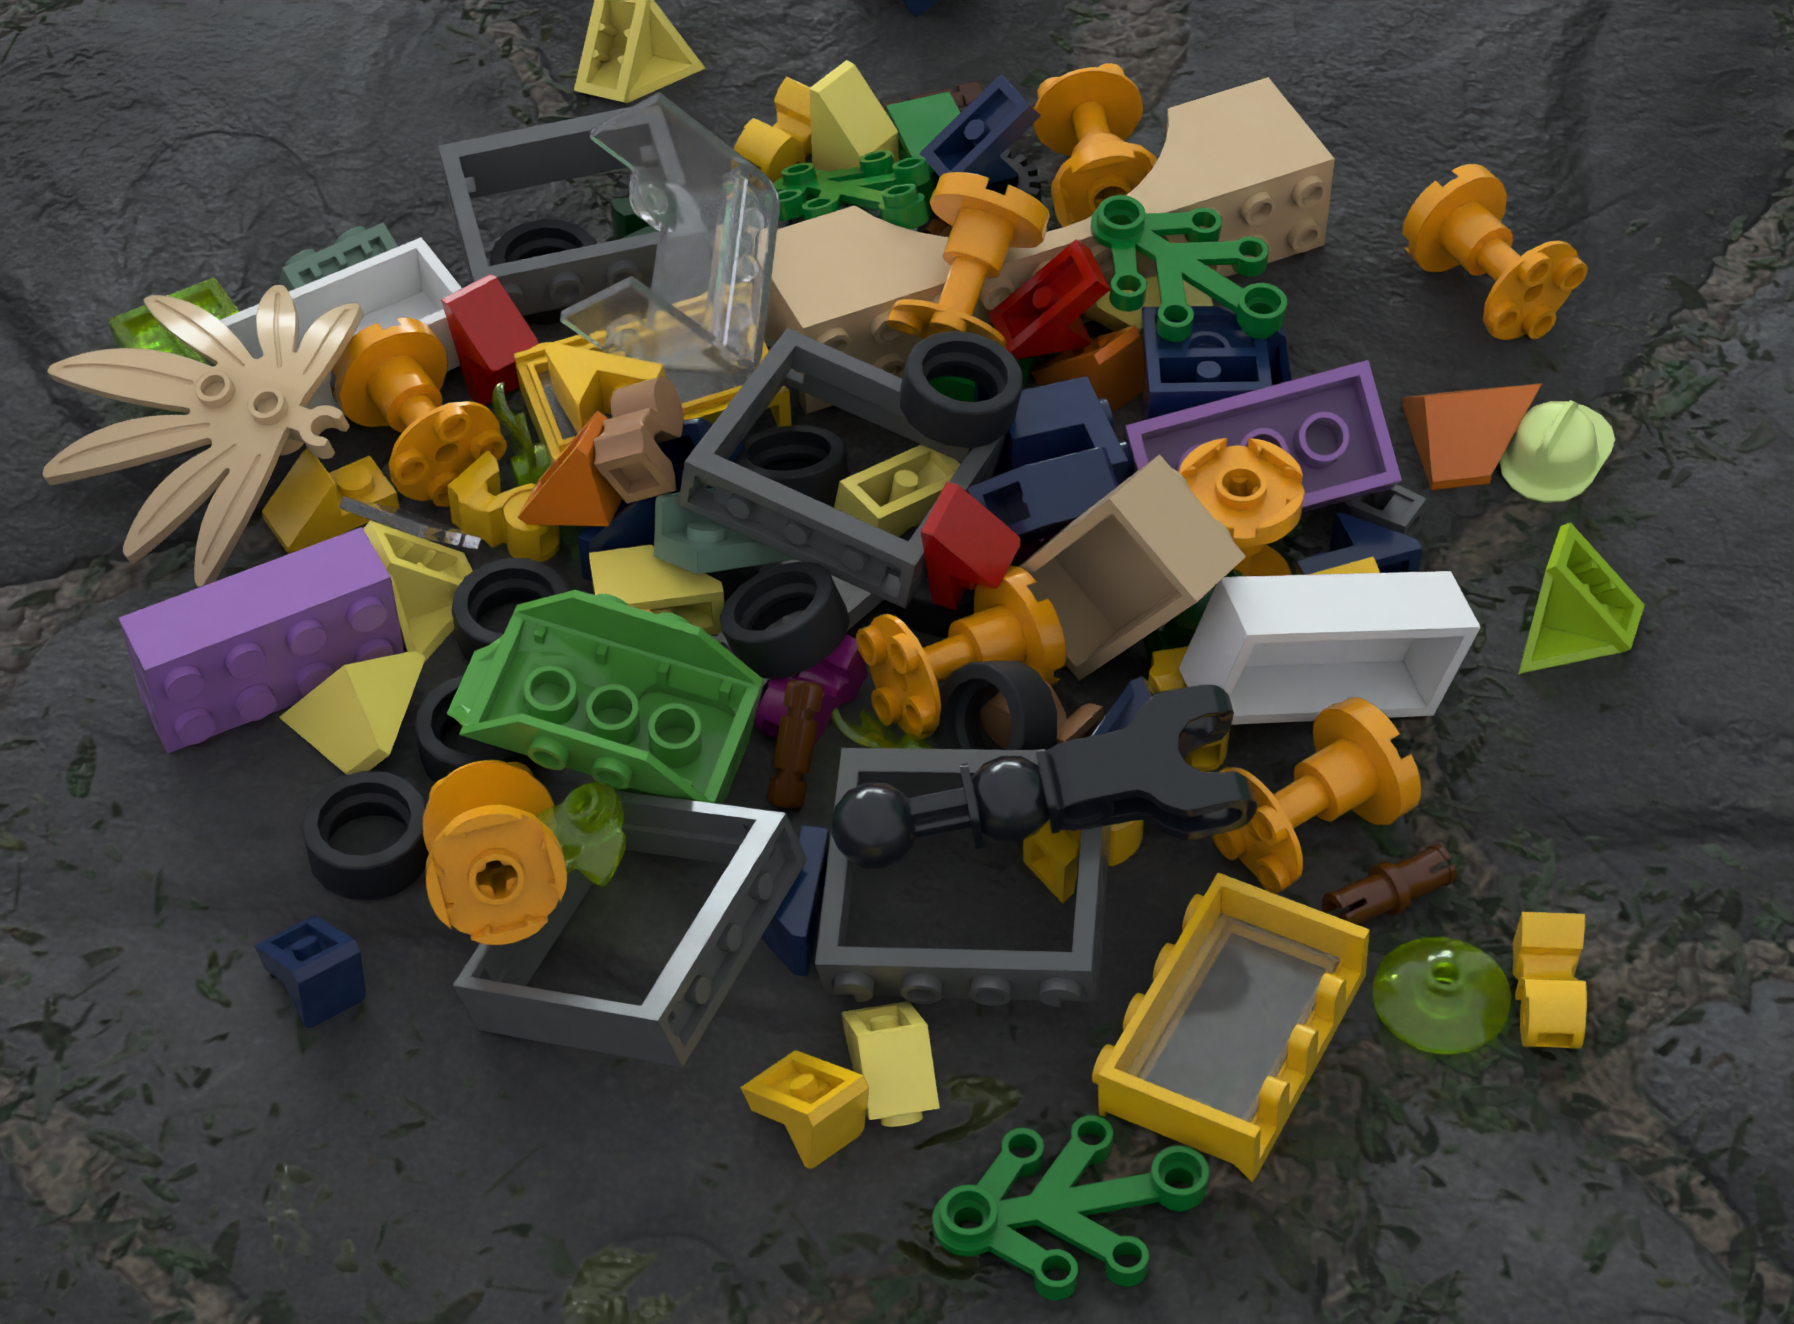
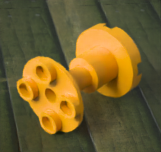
M1106 63L1099 67L1082 68L1060 77L1048 78L1040 84L1037 90L1038 100L1034 109L1041 116L1033 123L1035 133L1041 143L1054 152L1071 156L1061 165L1051 186V196L1057 219L1062 227H1066L1091 217L1100 203L1106 198L1115 195L1126 196L1141 183L1158 159L1141 145L1124 142L1134 132L1142 117L1143 103L1138 87L1125 76L1123 69L1119 65Z
M1466 164L1451 170L1458 176L1457 178L1449 181L1443 187L1437 181H1434L1419 195L1411 206L1402 228V235L1409 241L1408 247H1404L1406 254L1428 272H1443L1461 265L1472 275L1478 276L1487 273L1496 282L1486 299L1483 322L1486 329L1493 337L1501 340H1511L1525 334L1531 339H1538L1544 336L1554 326L1557 319L1556 312L1564 304L1572 290L1577 288L1585 279L1588 270L1587 265L1579 259L1577 251L1564 241L1543 243L1520 256L1511 248L1513 243L1511 230L1501 222L1505 214L1508 196L1503 183L1482 165Z
M965 172L943 174L939 178L937 187L930 199L933 212L943 221L953 226L942 255L943 259L951 265L941 297L938 304L916 299L898 300L892 305L887 325L896 331L918 336L922 339H926L932 334L949 331L976 333L996 341L1006 349L1007 344L1004 336L989 324L972 315L985 278H997L1000 275L1009 247L1033 248L1044 241L1047 232L1046 227L1050 218L1049 210L1030 194L1011 185H1008L1005 195L986 189L989 181L988 177Z
M409 317L396 318L401 325L391 326L386 329H382L379 323L370 325L351 338L331 371L336 377L334 388L331 387L332 396L345 415L353 422L366 427L390 426L395 431L402 432L394 444L389 460L391 481L400 493L410 499L418 501L432 500L436 506L448 507L450 503L447 485L487 450L490 451L497 461L505 454L507 442L501 434L499 421L490 409L476 402H453L442 405L440 389L443 386L448 370L447 354L445 347L428 325L420 320Z
M1227 438L1206 442L1189 453L1183 460L1179 473L1187 481L1191 492L1213 518L1221 522L1229 530L1233 541L1246 556L1233 569L1240 571L1244 577L1291 575L1285 559L1266 544L1277 541L1287 535L1301 518L1305 490L1302 485L1303 473L1297 461L1277 445L1253 438H1248V447L1239 445L1227 447Z
M1011 565L998 588L991 589L977 584L974 596V614L952 622L949 627L948 638L923 648L918 638L907 625L891 614L880 615L874 618L869 626L859 629L856 633V643L862 658L869 665L876 688L872 691L871 701L878 719L886 726L897 723L904 732L917 739L931 736L939 726L941 700L938 683L946 681L954 670L970 662L1021 661L1036 670L1045 682L1051 686L1056 685L1060 678L1054 677V671L1065 667L1066 663L1064 634L1056 610L1049 598L1037 602L1035 596L1027 587L1037 582L1031 574L1018 566Z
M1349 697L1341 703H1333L1323 709L1314 720L1313 740L1316 753L1299 762L1294 769L1295 781L1276 793L1272 794L1258 778L1244 769L1226 767L1219 771H1235L1245 776L1255 792L1258 808L1247 825L1230 832L1212 835V838L1219 851L1227 859L1235 860L1239 857L1267 891L1278 894L1293 885L1302 875V851L1294 828L1314 816H1318L1325 821H1333L1351 809L1372 824L1390 825L1414 809L1419 804L1421 797V781L1412 754L1403 759L1400 758L1397 749L1390 741L1400 735L1391 720L1376 706L1359 697Z
M499 760L472 762L455 769L446 778L438 780L432 786L429 793V801L424 811L422 822L424 842L429 852L426 861V888L435 914L450 929L452 925L458 931L469 934L471 940L485 945L515 943L537 933L548 922V915L556 908L559 899L561 902L567 884L564 854L554 834L557 829L556 809L549 791L545 785L534 777L532 771L525 764L519 762L506 763Z

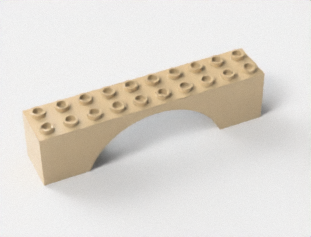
M1269 77L1168 108L1166 141L1160 157L1141 183L1126 196L1138 200L1144 206L1145 213L1190 212L1201 207L1213 209L1222 218L1218 242L1237 241L1246 236L1260 238L1269 248L1268 264L1325 245L1335 158ZM854 205L748 238L750 305L764 341L778 340L784 331L789 328L903 378L909 354L914 346L924 339L892 329L887 325V319L892 305L898 300L916 299L938 304L951 265L942 257L949 237L921 233L896 226L876 218ZM1091 217L1072 225L1046 232L1044 241L1037 247H1009L1000 275L997 278H985L972 316L987 324L992 323L988 313L1075 239L1090 248L1110 287L1111 279L1114 276L1111 249L1099 244L1093 238L1090 231ZM1185 234L1160 236L1170 243H1189L1185 238ZM1136 251L1137 273L1141 274L1144 278L1156 274L1155 262ZM1245 255L1246 257L1254 258V256ZM1206 265L1224 277L1237 274L1231 265ZM1083 314L1080 315L1083 324L1093 321ZM794 369L795 372L804 375V373ZM799 390V403L806 414L833 406Z

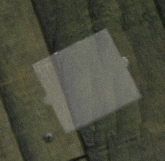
M344 496L339 506L340 509L423 539L478 549L481 540L478 536L391 506Z

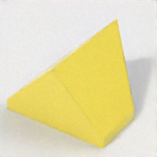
M594 0L574 91L629 103L706 68L654 0Z
M370 520L363 530L391 577L404 651H418L426 657L425 663L454 630L452 617L454 592L465 576L473 572L463 552Z
M415 650L343 665L279 718L346 775L369 771L390 755L426 657Z

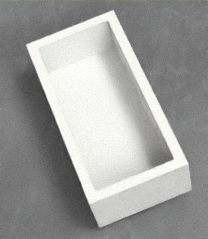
M422 237L289 291L296 305L299 317L297 352L305 333L319 317L336 307L357 303L361 306L365 315L354 335L375 323H379L382 329L401 325L396 318L409 317L420 320L431 328L445 347L448 360L447 371L460 366L441 299L462 288ZM259 304L220 320L241 341L254 359H259L263 356L256 328V315ZM332 371L329 372L305 408L313 409L318 406L329 405L338 408L345 415L332 396L331 387L334 388L336 381Z
M1451 571L1224 577L1217 583L1179 670L1187 687L1217 685L1228 693L1234 711L1231 725L1314 721L1323 709L1333 703H1341L1349 697H1359L1370 702L1388 718L1433 716L1481 627Z

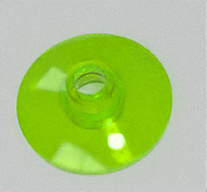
M1423 937L1401 944L1389 952L1382 960L1374 977L1373 1002L1381 1021L1390 1032L1403 1042L1427 1052L1458 1054L1482 1047L1499 1034L1510 1012L1511 990L1500 966L1478 947L1454 938ZM1436 980L1448 981L1452 984H1441Z

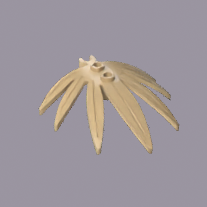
M284 285L272 286L263 295L257 309L256 328L263 356L259 359H254L234 333L206 310L174 297L160 295L146 297L144 303L164 329L185 346L216 364V366L212 367L184 356L163 351L117 348L92 351L69 357L52 364L47 372L52 380L94 395L126 403L189 414L141 417L115 423L94 431L58 453L45 465L43 477L49 485H56L138 466L212 444L209 449L197 454L175 469L152 492L130 527L123 545V553L132 565L136 564L186 521L216 490L201 523L194 566V579L198 588L215 582L249 522L279 456L291 454L305 443L308 450L314 456L323 459L332 458L335 451L329 440L319 435L328 428H336L347 432L349 424L338 408L329 405H322L313 409L305 407L342 355L365 314L359 304H345L319 317L305 333L297 352L299 317L296 305Z

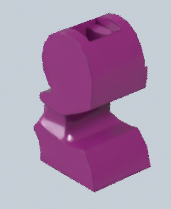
M846 634L833 653L814 667L800 672L798 676L771 679L756 713L755 727L757 730L777 739L781 715L787 716L788 706H783L786 684L790 680L795 679L817 683L823 688V697L820 712L814 711L813 721L818 722L815 745L824 733L830 717L835 720L838 718L840 706L856 698L860 687L868 677L866 662L858 650L856 639Z

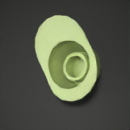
M1572 400L1549 401L1536 405L1524 415L1499 461L1502 476L1513 490L1527 499L1552 503L1565 502L1579 496L1593 482L1612 452L1615 442L1612 426L1601 414Z

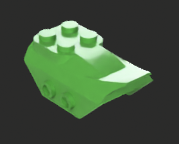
M572 590L518 604L505 633L490 645L475 650L447 714L462 725L459 734L461 736L529 756L536 764L547 769L562 770L566 767L592 775L596 781L607 786L610 790L723 804L749 743L764 679L705 630L691 625L679 615L667 612L651 613L628 606L620 598L609 594H598L595 596L578 590Z

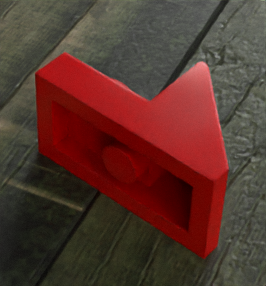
M1075 239L988 313L995 329L1004 336L1007 344L1006 350L1013 354L1015 359L1083 348L1090 345L1092 341L1080 319V315L1111 289L1090 248Z
M489 274L441 299L470 399L485 406L518 388L519 381L514 354L528 350L539 343L498 278Z
M948 481L921 530L932 603L956 610L966 589L973 590L977 584L991 589L998 588L1020 547V538L1014 531L961 486Z

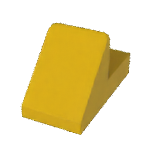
M549 342L545 349L554 395L577 434L597 410L603 415L605 413L612 415L611 397L616 389L660 376L666 377L664 365L660 363Z
M307 448L301 453L262 510L265 522L287 554H291L339 536L368 523L370 520L373 521L400 508L396 490L370 455L328 473L320 460Z
M794 1050L740 1087L751 1111L785 1125L804 1166L808 1169H813L859 1137L864 1130L870 1088L864 1075L798 1050Z

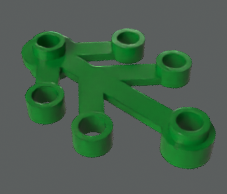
M879 150L861 156L859 158V167L826 172L821 169H815L813 163H799L782 170V177L773 183V188L777 192L769 197L773 219L776 221H786L804 215L806 221L838 211L841 203L844 202L879 210L881 220L910 230L917 228L929 220L925 197L923 194L917 193L916 188L930 180L926 158L911 157L894 163L891 151Z
M1115 195L1103 200L1091 217L1090 231L1093 238L1099 244L1111 249L1114 276L1111 279L1109 300L1116 309L1126 312L1136 311L1145 303L1147 282L1141 274L1137 273L1136 251L1155 262L1161 302L1157 313L1156 331L1165 340L1172 342L1183 341L1192 333L1194 311L1186 304L1183 280L1237 314V322L1243 332L1255 339H1266L1274 335L1284 324L1287 308V298L1278 287L1267 283L1248 285L1243 289L1206 266L1231 265L1238 274L1254 277L1265 271L1269 253L1268 245L1262 239L1253 236L1242 237L1237 241L1218 242L1222 218L1213 209L1201 207L1190 212L1145 213L1144 206L1135 198ZM1185 234V238L1189 243H1170L1160 236ZM1245 255H1251V256H1254V258H1249V257H1246ZM1122 290H1132L1134 292L1129 293ZM1173 319H1174V320H1179V321H1181V322L1175 323V322H1171V321H1168V320H1173Z
M1086 1115L1073 1123L1070 1141L1033 1192L1027 1196L1004 1200L1017 1178L1036 1174L1041 1169L1044 1159V1142L1042 1137L1032 1129L1015 1128L1003 1137L1001 1153L977 1185L957 1186L939 1200L932 1216L933 1233L939 1244L953 1254L977 1256L990 1251L1034 1276L1035 1289L1044 1298L1049 1300L1066 1299L1074 1293L1077 1287L1078 1264L1076 1259L1065 1250L1050 1249L1047 1251L1013 1230L1037 1225L1103 1261L1107 1277L1116 1285L1132 1287L1141 1283L1147 1276L1149 1265V1250L1143 1241L1134 1236H1119L1085 1216L1157 1202L1171 1211H1187L1200 1204L1206 1196L1209 1166L1203 1155L1195 1149L1187 1146H1171L1156 1155L1150 1173L1075 1186L1089 1165L1102 1163L1110 1156L1113 1146V1128L1111 1124L1103 1117ZM1093 1134L1102 1138L1103 1141L1096 1145H1088L1082 1142L1080 1138ZM1018 1147H1026L1034 1153L1029 1157L1020 1158L1014 1156L1011 1151ZM1173 1181H1182L1190 1187L1177 1189L1167 1184ZM964 1220H973L980 1226L967 1229L961 1228L957 1224ZM1122 1255H1130L1136 1258L1139 1263L1133 1267H1123L1116 1263L1115 1259ZM1057 1268L1065 1271L1068 1276L1063 1280L1053 1281L1044 1276V1273L1049 1269Z

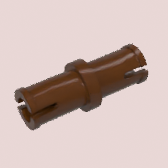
M1433 844L1427 847L1426 850L1395 864L1383 861L1370 868L1367 877L1339 890L1326 893L1322 898V909L1324 913H1327L1336 908L1341 909L1349 905V910L1335 917L1356 925L1365 923L1384 913L1396 916L1409 909L1412 900L1455 882L1457 877L1456 866L1452 864L1441 870L1435 869L1430 872V867L1452 858L1445 847L1440 844Z

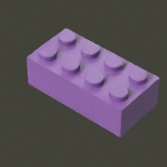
M1369 360L1125 426L1123 433L1124 440L1127 441L1132 452L1134 474L1159 454L1172 469L1179 472L1183 460L1189 453L1200 445L1216 439L1227 438V447L1235 445L1248 447V438L1260 439L1277 445L1297 461L1303 473L1302 485L1305 494L1302 513L1392 489L1402 481Z
M362 527L118 618L141 701L167 754L189 745L201 743L212 736L248 722L263 719L269 714L295 705L343 665L405 653L391 577Z

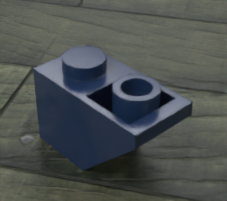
M1098 447L1021 466L970 486L968 491L972 497L1018 535L1020 547L1058 533L1119 485L1106 447Z

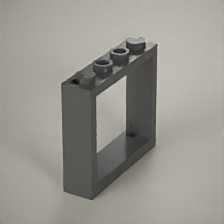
M661 101L438 146L446 190L471 283L489 274L494 275L498 278L522 316L710 277L706 233ZM659 161L680 227L488 266L470 199Z
M787 328L685 460L678 505L799 561L818 564L832 576L902 608H906L928 575L921 530L934 505L908 542L731 462L728 458L784 384L962 462L949 482L961 486L968 493V487L993 478L997 472L1007 434L991 444L973 448L946 446L926 438L908 423L900 408L902 378ZM793 368V369H795V370H798V371L804 373V375L799 374V373H797V372H795V371H793V370H790V369ZM708 485L716 488L715 494L705 490ZM890 568L901 572L900 578L889 574Z
M842 748L834 810L848 790L864 783H887L903 792L907 798L962 788L963 783L959 766L961 764L968 763L972 778L983 763L999 756H1022L1037 764L1036 750ZM1111 825L1082 830L1072 952L847 947L846 937L855 863L845 858L838 850L831 835L815 966L826 995L854 996L856 1002L868 1001L873 996L903 997L910 1002L918 1004L936 1003L941 998L972 999L976 1003L988 1006L1004 1005L1010 1000H1038L1046 1005L1061 1008L1062 1001L1098 1002Z
M584 787L554 832L564 854L567 884L561 902L559 899L556 908L548 915V922L537 933L515 943L505 945H485L480 943L469 962L464 966L465 968L453 984V987L479 1031L683 1067L808 859L784 812ZM588 811L592 815L591 819L584 818ZM615 849L728 864L641 1006L527 987L532 976Z

